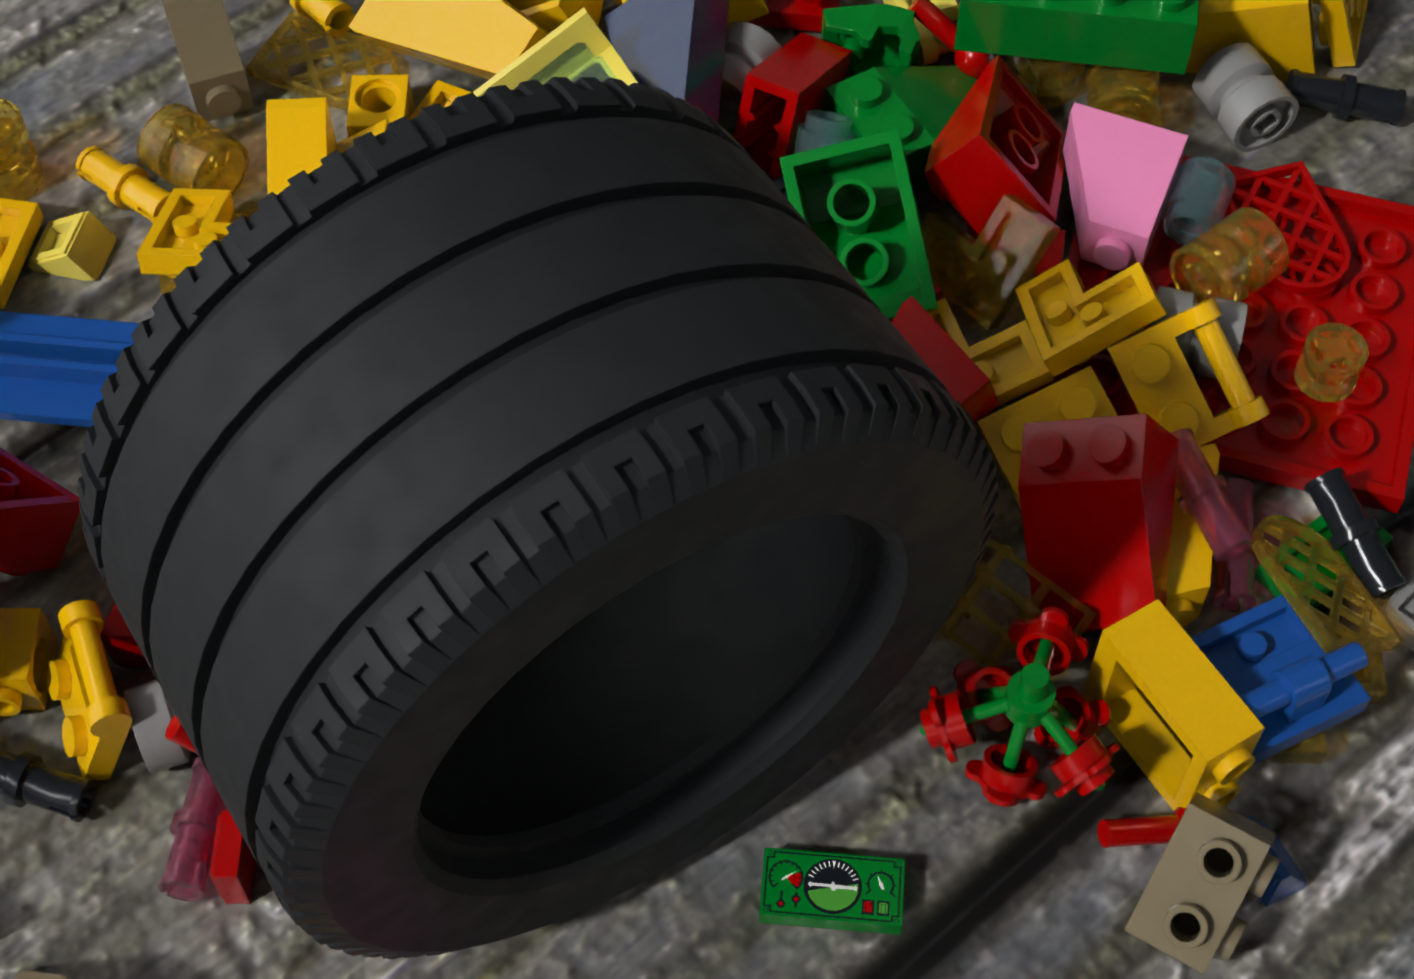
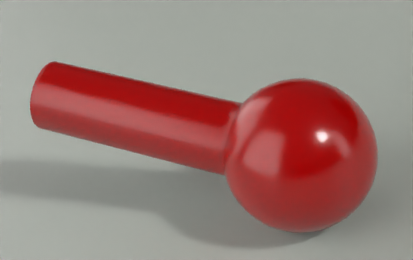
M914 0L908 10L914 11V17L955 52V64L963 73L978 79L989 63V54L954 50L957 24L930 0Z
M1177 807L1172 815L1102 819L1097 827L1098 840L1104 848L1167 844L1186 809Z

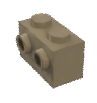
M1197 792L1189 802L1124 931L1202 974H1205L1214 955L1228 962L1248 924L1235 916L1247 891L1261 898L1281 859L1268 853L1276 833Z

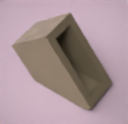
M162 0L200 123L255 109L223 0Z

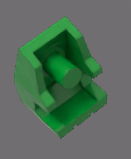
M867 4L823 9L821 39L852 50L847 73L857 75L873 67L917 66L920 35L914 23V11L889 4Z

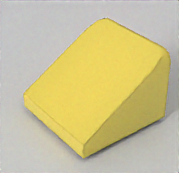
M90 211L49 221L32 253L28 267L38 273L83 281L97 280L114 248L116 236Z

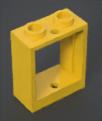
M1159 599L1102 630L1082 695L1091 702L1101 699L1110 706L1112 720L1107 725L1173 811L1177 807L1186 809L1197 792L1223 806L1229 804L1241 791L1238 782L1242 774L1256 760L1252 753L1265 727Z

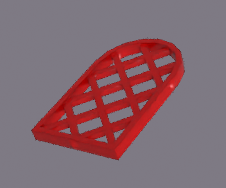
M1303 161L1215 181L1214 190L1256 269L1266 281L1283 291L1299 295L1321 294L1336 287L1346 276L1351 259L1348 241ZM1290 176L1287 184L1275 180L1277 178ZM1298 178L1307 192L1294 187ZM1253 184L1249 192L1237 188ZM1262 184L1282 192L1276 203L1256 196ZM1289 195L1309 203L1304 214L1283 207ZM1231 196L1243 200L1239 210L1236 208ZM1251 204L1271 211L1265 223L1245 216ZM1315 208L1319 212L1324 223L1311 218V215L1314 212ZM1278 215L1299 223L1293 234L1272 226ZM1247 226L1260 231L1256 241L1252 238ZM1306 226L1327 234L1321 246L1300 238ZM1267 235L1288 242L1282 255L1262 247ZM1332 239H1334L1340 253L1328 249ZM1295 246L1316 254L1310 266L1289 258ZM1323 257L1342 264L1340 270L1334 276L1317 269ZM1264 258L1277 263L1274 270L1269 266V264L1264 260ZM1284 266L1306 274L1302 282L1290 280L1280 275ZM1312 278H1315L1320 280L1321 282H1311Z

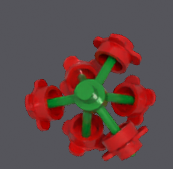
M1046 607L1042 610L1041 615L1029 620L1018 618L1010 623L1008 637L1012 642L1018 644L1016 653L1020 663L1024 666L1022 671L1014 674L1007 666L983 668L979 667L977 662L972 659L962 660L957 663L953 670V677L957 682L956 691L941 695L936 685L929 687L931 697L928 701L929 707L920 709L922 721L920 727L921 734L927 737L933 750L944 746L946 756L951 764L958 762L957 749L976 744L972 723L985 724L992 732L1005 730L1011 722L1014 724L1008 744L989 746L984 752L982 761L970 760L965 768L966 777L978 782L982 787L981 791L984 797L998 806H1015L1022 799L1041 800L1045 796L1046 784L1036 779L1038 762L1032 754L1023 749L1028 729L1035 728V739L1043 748L1049 749L1055 746L1064 752L1049 766L1062 783L1053 792L1057 798L1064 796L1073 788L1076 789L1081 797L1093 790L1101 791L1105 787V781L1115 773L1109 762L1112 760L1111 757L1121 747L1117 742L1105 747L1097 737L1100 729L1107 726L1112 720L1110 706L1101 699L1092 702L1085 699L1071 686H1063L1056 690L1050 679V676L1063 673L1069 667L1071 660L1076 662L1084 660L1089 651L1088 641L1075 634L1068 623V614L1057 607Z

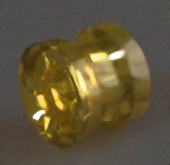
M1325 323L1316 326L1309 332L1302 348L1303 353L1300 355L1294 369L1295 382L1302 392L1318 401L1337 402L1346 399L1353 393L1359 379V373L1363 370L1369 356L1368 344L1364 337L1354 328L1341 323Z

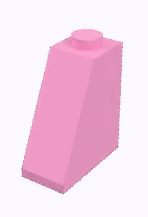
M1074 102L1070 112L1063 153L1082 260L1098 264L1109 270L1123 271L1137 262H1140L1143 267L1177 179L1189 135Z

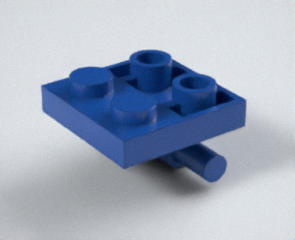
M1288 591L1190 637L1265 727L1252 753L1256 758L1254 764L1363 712L1371 700V697L1353 675V673L1368 666V658L1362 646L1357 642H1351L1335 650L1292 591Z

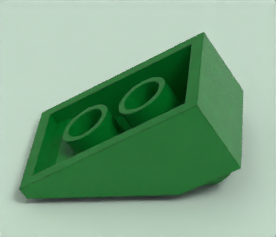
M956 65L873 67L825 88L822 135L830 145L899 129L905 148L914 194H919L930 189L924 171L931 145L977 79L966 75Z
M899 129L779 158L789 202L875 302L883 315L889 320L894 319L902 303L911 296L926 311L938 309L916 198Z

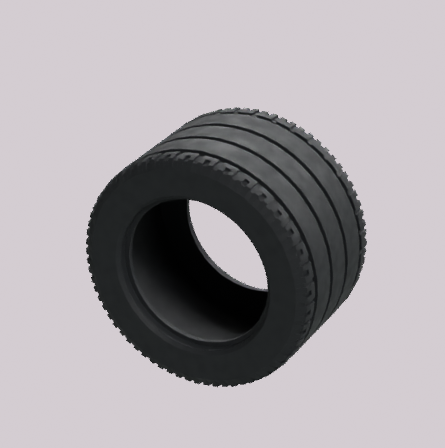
M552 77L544 85L538 80L520 82L514 90H510L506 85L489 87L480 97H477L472 92L455 98L451 106L443 108L440 103L421 109L418 117L408 120L406 116L389 123L386 131L374 136L372 132L353 139V147L342 154L337 149L321 159L322 166L309 174L302 170L289 178L288 182L290 185L278 195L272 191L259 201L257 205L260 209L250 217L241 215L226 228L229 233L221 241L213 240L200 253L202 260L196 266L186 267L174 279L175 289L172 292L163 293L152 307L155 313L154 316L141 321L131 334L134 344L123 348L116 361L118 372L109 375L100 390L103 399L95 404L91 416L94 425L87 429L82 442L85 452L81 454L80 470L82 476L78 479L77 493L80 499V513L83 519V532L89 552L119 612L154 676L161 685L166 698L201 762L210 774L218 793L253 857L264 871L281 906L295 924L299 925L308 935H311L320 945L326 944L329 948L337 951L343 950L346 954L352 956L362 954L363 957L374 958L382 956L385 959L412 958L423 955L434 956L474 946L486 945L559 922L604 903L657 876L701 850L753 815L800 779L836 748L879 706L913 667L953 612V608L975 574V568L979 564L984 553L983 549L991 536L992 531L990 528L995 519L994 509L999 499L997 493L998 480L995 476L997 466L972 417L958 401L954 400L945 385L891 321L882 314L875 302L827 245L818 238L815 231L767 174L756 164L746 149L698 106L694 107L679 97L674 98L670 93L658 87L652 90L647 85L632 83L628 86L624 81L610 77L602 83L596 77H581L574 83L567 77Z

